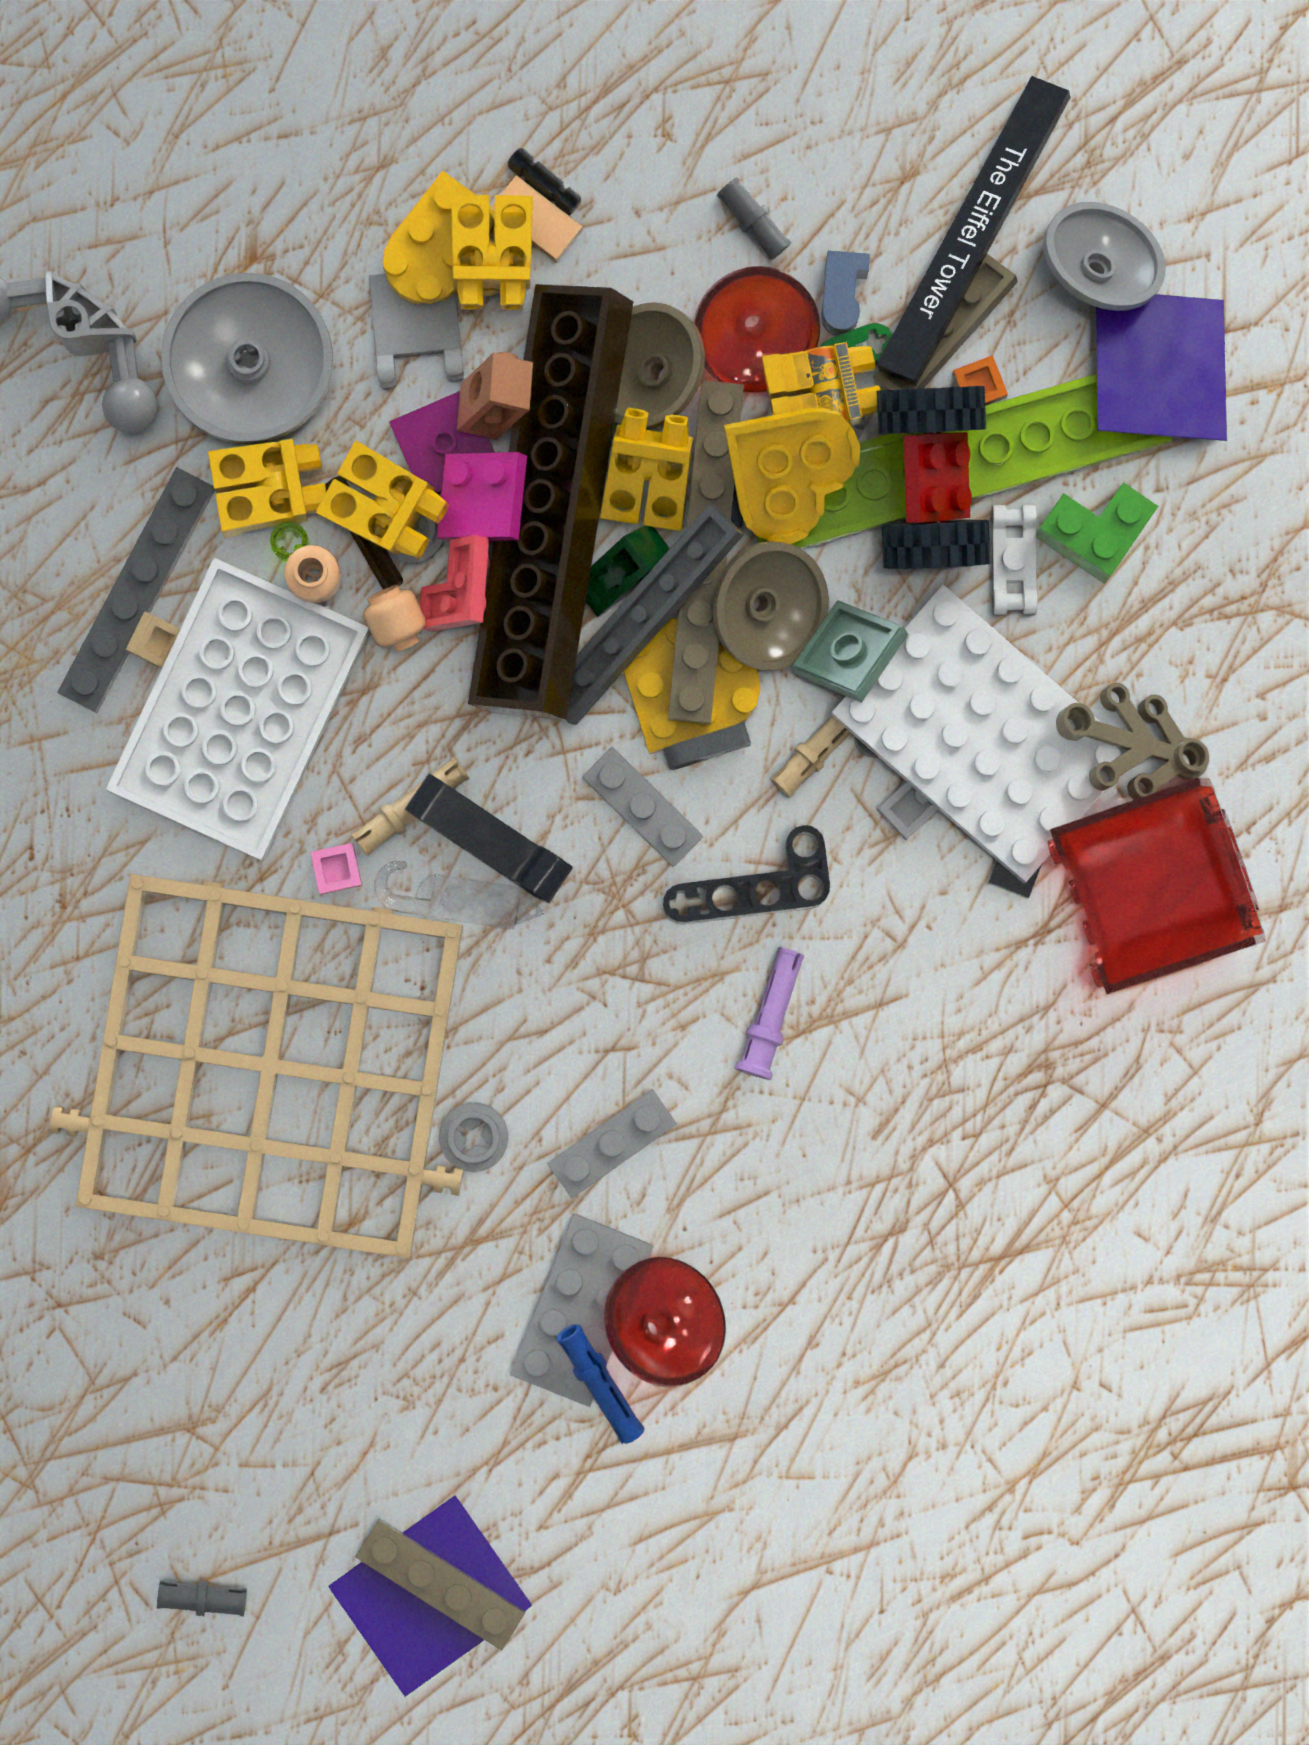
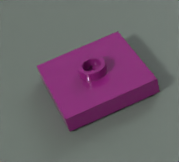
M460 391L389 421L410 472L434 487V492L438 495L442 492L445 454L495 453L489 438L457 431Z

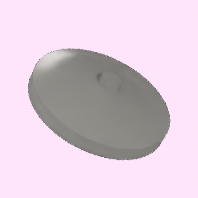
M237 273L207 282L192 292L179 305L170 319L164 334L161 366L164 381L171 398L184 417L195 427L209 436L225 442L244 445L260 444L277 440L290 434L302 426L315 413L330 385L333 371V349L330 335L322 316L314 304L301 291L273 276L258 273Z

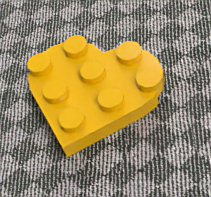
M444 171L439 174L391 235L384 249L383 269L389 286L400 298L413 304H433L441 300L445 301L454 293H457V289L453 288L451 195L476 194ZM490 208L489 240H495V211ZM483 289V296H493L500 293V289Z
M808 408L724 425L740 513L746 527L749 530L751 529L756 536L766 539L768 542L792 544L806 538L809 535L808 532L817 525L820 516L824 513L825 495L841 489L844 486L843 483L852 476L855 467H858L860 462V444L855 431L843 414L836 410Z
M670 618L624 671L649 755L663 751L664 748L745 722L756 708L761 691L757 670L738 662L726 651L723 645H718L711 725L668 721L678 619Z

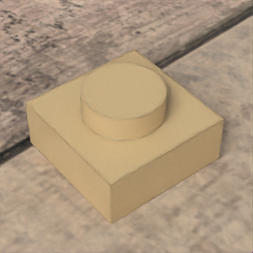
M144 611L126 650L163 668L180 629Z

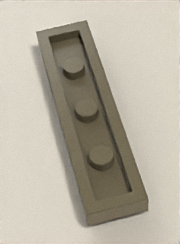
M987 254L917 386L882 371H878L873 376L875 384L879 385L883 390L925 388L1018 282L1016 275Z
M380 1518L355 1558L501 1651L525 1615L526 1611Z

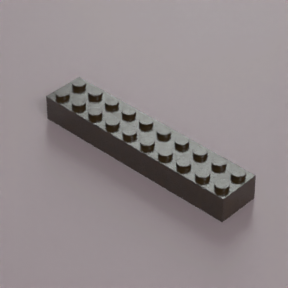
M535 284L523 358L525 361L533 362L530 410L513 424L508 451L520 452L527 456L519 540L494 541L485 593L486 608L483 623L480 624L468 698L469 705L490 713L567 721L634 302L610 287Z

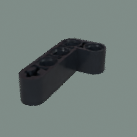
M429 773L405 808L411 815L543 902L550 904L573 869V866L548 849L535 844Z
M802 825L793 829L785 842L786 871L681 883L672 886L667 890L663 898V910L666 917L675 924L686 925L819 907L825 902L830 892L823 835L818 829L809 825ZM808 835L815 840L817 848L812 856L801 857L794 852L792 845L793 840L797 836ZM813 877L820 882L822 893L817 899L807 900L799 894L798 883L803 878ZM765 882L774 884L780 893L779 900L772 905L761 904L755 896L757 886ZM720 888L733 890L737 897L736 905L727 911L718 909L712 900L716 890ZM698 890H707L705 903L709 911L708 914H700L701 905L688 907L687 915L684 916L679 915L678 909L670 908L669 904L676 901L677 894L685 893L687 900L700 899Z

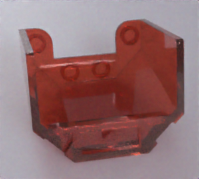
M1195 778L1050 829L1053 839L1047 842L1051 857L1056 865L1062 863L1066 870H1071L1074 879L1069 880L1071 894L1077 905L1083 904L1088 920L1083 921L1087 940L1091 946L1097 944L1099 952L1095 953L1096 962L1090 963V970L1098 988L1104 987L1106 995L1266 942L1264 930L1257 913L1259 906L1230 820L1225 809L1220 807L1210 778Z

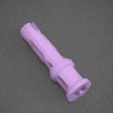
M778 947L755 1024H751L747 1028L748 1042L742 1061L736 1062V1070L771 1080L773 1073L770 1071V1067L777 1046H781L784 1040L780 1030L795 986L798 971L804 959L803 954Z

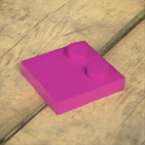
M520 452L445 454L441 498L450 506L442 521L438 524L437 538L450 541L478 535L489 538V541L519 540L527 456Z

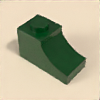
M645 525L623 536L591 566L586 602L597 617L608 612L630 594L670 549L654 527Z

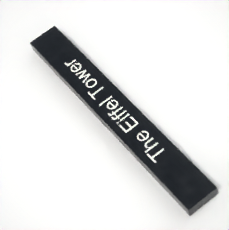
M1031 76L877 363L879 371L917 386L1070 100L1069 90Z

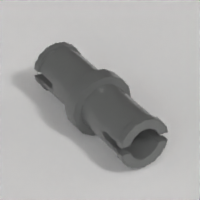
M738 177L730 181L718 192L717 197L725 203L740 221L739 228L742 232H749L770 260L780 255L792 243L767 215L770 212L765 205L760 206L740 183Z
M160 1580L157 1608L196 1611V1616H205V1612L244 1617L247 1588L237 1589L208 1586L209 1581H199V1585Z

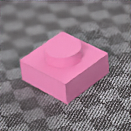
M353 843L310 852L320 895L362 886Z

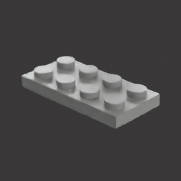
M574 1213L510 1376L590 1407L593 1396L584 1382L578 1381L573 1373L574 1366L561 1345L558 1344L556 1338L565 1328L574 1324H580L592 1347L597 1353H602L608 1363L654 1245Z

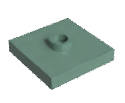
M837 600L791 668L799 677L862 703L909 634L899 624Z

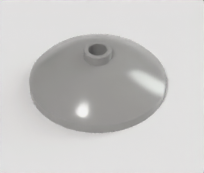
M1098 202L1076 203L1059 211L1046 229L1043 248L1051 272L1068 292L1087 304L1107 310H1131L1148 303L1162 286L1166 266L1158 241L1142 222L1117 207Z

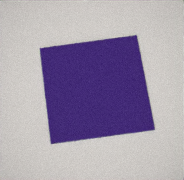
M1156 294L1145 305L1131 310L1116 311L1096 307L1097 431L1227 441L1224 300Z
M456 1495L403 1532V1534L524 1611L533 1606ZM363 1562L328 1586L404 1697L484 1641L475 1633Z

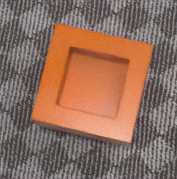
M993 355L957 368L952 372L957 387L985 386V406L1008 396Z

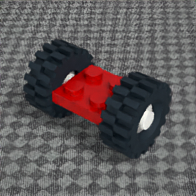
M985 386L877 390L878 434L923 433L919 435H903L906 522L881 525L883 568H953L991 564L989 520H955L970 518L972 493L969 488L970 448L968 446V432L942 433L986 429Z

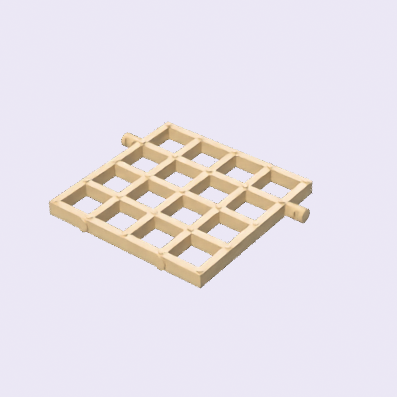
M130 874L91 1116H81V1110L71 1109L70 1114H65L64 1107L54 1106L50 1120V1133L60 1134L61 1129H67V1135L75 1137L79 1131L88 1133L76 1207L411 1258L422 1184L434 1186L433 1192L442 1193L443 1188L451 1189L450 1194L456 1196L460 1195L463 1169L455 1168L454 1173H447L446 1166L438 1165L437 1170L434 1171L425 1169L463 925L395 915L393 910L372 907V911L226 889L223 888L224 884L203 881L202 885ZM146 892L207 902L197 965L136 956ZM225 904L286 914L276 977L215 968ZM303 917L366 926L355 990L293 980ZM382 929L445 938L435 1002L372 992ZM133 971L194 980L184 1045L123 1035ZM212 983L273 992L263 1057L202 1048ZM291 995L353 1005L343 1069L280 1060ZM369 1008L432 1017L422 1081L359 1072ZM120 1050L181 1059L171 1124L110 1115ZM199 1062L261 1072L250 1136L189 1127ZM278 1074L340 1084L330 1149L268 1139ZM357 1087L420 1096L410 1161L347 1151ZM107 1130L168 1139L158 1203L97 1194ZM186 1142L248 1151L237 1216L176 1206ZM265 1154L327 1163L317 1228L255 1219ZM344 1166L407 1176L397 1241L334 1231Z

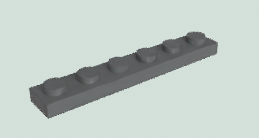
M178 467L175 468L57 693L95 713L99 712L130 653L126 648L144 611L151 613L215 492L213 485Z
M709 504L577 654L567 722L569 724L577 725L744 536L716 506Z

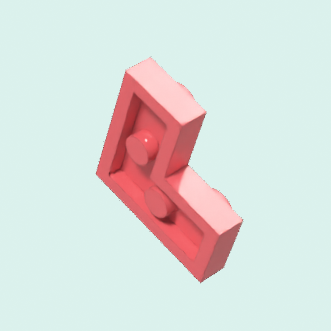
M472 535L450 540L447 582L421 587L420 608L426 618L423 630L433 632L483 623L486 608V575L489 566V538Z

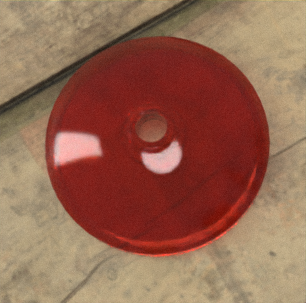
M765 266L742 268L719 279L701 299L693 321L700 332L704 344L705 369L719 382L744 384L743 392L767 391L762 367V356L778 353L783 355L817 348L820 338V317L817 306L809 291L792 275L782 270ZM753 315L759 317V321L755 326L747 327L745 325L748 317Z
M648 1258L637 1262L623 1271L609 1290L604 1310L607 1338L616 1357L633 1375L656 1386L677 1387L699 1379L714 1366L724 1346L726 1335L725 1314L715 1289L706 1277L694 1267L673 1258ZM649 1322L655 1325L656 1335L652 1334L649 1330Z

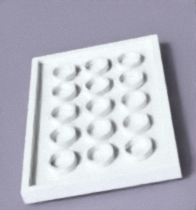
M214 557L106 790L263 861L370 632L369 627L314 602H305L288 590Z
M942 585L905 627L909 635L861 703L845 696L830 715L934 804L1020 881L1026 883L1104 792L1095 789L1091 785L1089 780L1091 769L1102 762L1113 761L1128 750L1088 737H1083L1077 741L1063 738L1056 728L1057 715L1070 704L1078 702L946 586ZM1068 719L1070 726L1075 730L1074 722ZM1100 770L1101 778L1103 781L1108 782L1107 774Z

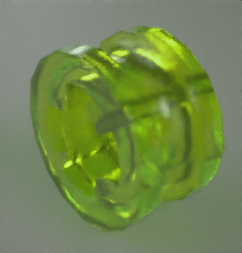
M294 522L279 524L274 528L270 536L271 549L284 562H287L292 554L285 553L286 549L284 546L281 548L278 546L280 540L286 539V532H294L296 539L301 536V544L295 545L294 551L310 545L306 531L302 526Z

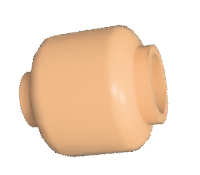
M306 545L298 548L289 556L285 564L284 578L288 588L297 598L305 602H314L316 604L325 602L337 593L341 584L342 572L338 561L329 550L318 545ZM308 576L312 578V583H308Z
M393 585L367 598L369 605L365 608L363 617L377 645L381 647L394 646L396 652L419 642L417 634L424 629L426 618L412 591L407 589L400 590L398 585Z

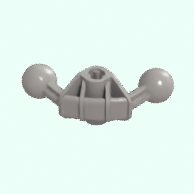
M53 271L45 272V278L6 283L0 278V323L8 316L12 308L47 303L50 326L70 353L76 356H88L109 351L114 383L108 387L102 400V409L107 421L114 428L128 433L141 431L151 424L157 413V399L152 388L140 380L138 376L134 343L137 342L136 334L133 329L127 328L120 321L117 313L109 304H102L98 299L89 294L81 284H73L56 276Z

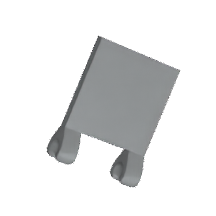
M386 274L369 275L377 373L380 387L387 389L394 388L397 385L394 357L444 352L448 381L463 380L464 370L456 294L454 293L445 301L441 300L433 304H413L400 298L388 284Z

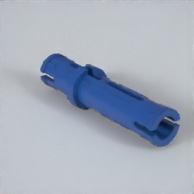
M574 1324L565 1328L558 1334L556 1340L574 1366L573 1373L578 1381H583L622 1444H628L638 1439L643 1434L645 1428L635 1416L622 1392L610 1376L606 1368V1359L602 1353H597L592 1347L580 1324Z

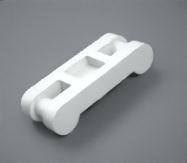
M992 505L993 614L1004 615L1007 614V610H1023V614H1037L1036 505H1022L1021 509H1006V505ZM1006 526H1021V538H1006ZM1007 583H1022V593H1007Z

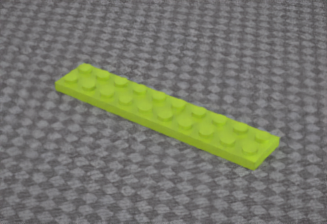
M1097 374L985 406V430L942 432H968V446L970 448L969 488L972 493V500L1168 444L1172 441V437L1097 431ZM923 433L886 434L859 442L860 462L858 467H855L852 476L843 483L844 486L841 489L825 495L824 513L820 516L817 525L808 532L809 535L791 545L805 549L878 528L883 524H892L906 520L903 435H919ZM756 536L758 543L768 542V540Z

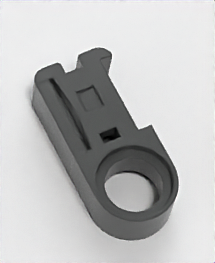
M745 722L673 744L664 748L663 752L669 770H676L738 749L751 746V741Z

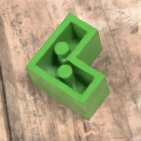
M1124 482L1100 517L1063 493L1038 529L1036 538L1105 584L1159 506Z

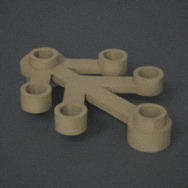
M1113 683L1102 690L1100 694L1101 704L1108 711H1116L1128 731L1095 721L1090 708L1082 703L1070 704L1057 715L1056 728L1063 738L1077 741L1083 737H1088L1128 750L1113 761L1102 762L1091 769L1089 780L1091 785L1097 790L1104 791L1114 786L1118 782L1119 776L1149 757L1166 761V763L1151 774L1142 773L1129 781L1127 791L1129 796L1136 802H1144L1156 794L1157 788L1176 776L1184 780H1193L1200 777L1207 769L1209 763L1207 747L1198 739L1185 738L1168 712L1166 701L1159 695H1150L1142 700L1137 711L1130 700L1128 689L1123 684ZM1111 691L1118 695L1119 703L1112 699ZM1149 703L1156 707L1157 715L1150 711ZM1068 719L1074 722L1075 730L1070 726ZM1145 722L1156 723L1166 742L1156 740ZM1183 754L1188 757L1190 764L1186 763ZM1100 770L1107 774L1108 782L1103 781L1100 776ZM1138 782L1145 785L1146 794L1140 791Z

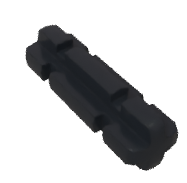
M519 148L507 162L509 169L519 177L523 175L527 184L550 202L554 201L556 206L567 215H571L581 203L580 195L570 187L566 189L564 182L539 161L533 162L534 157L525 149Z

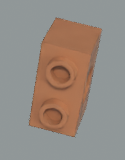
M509 352L492 353L460 384L457 431L497 440L530 410L533 362L518 359L515 354Z

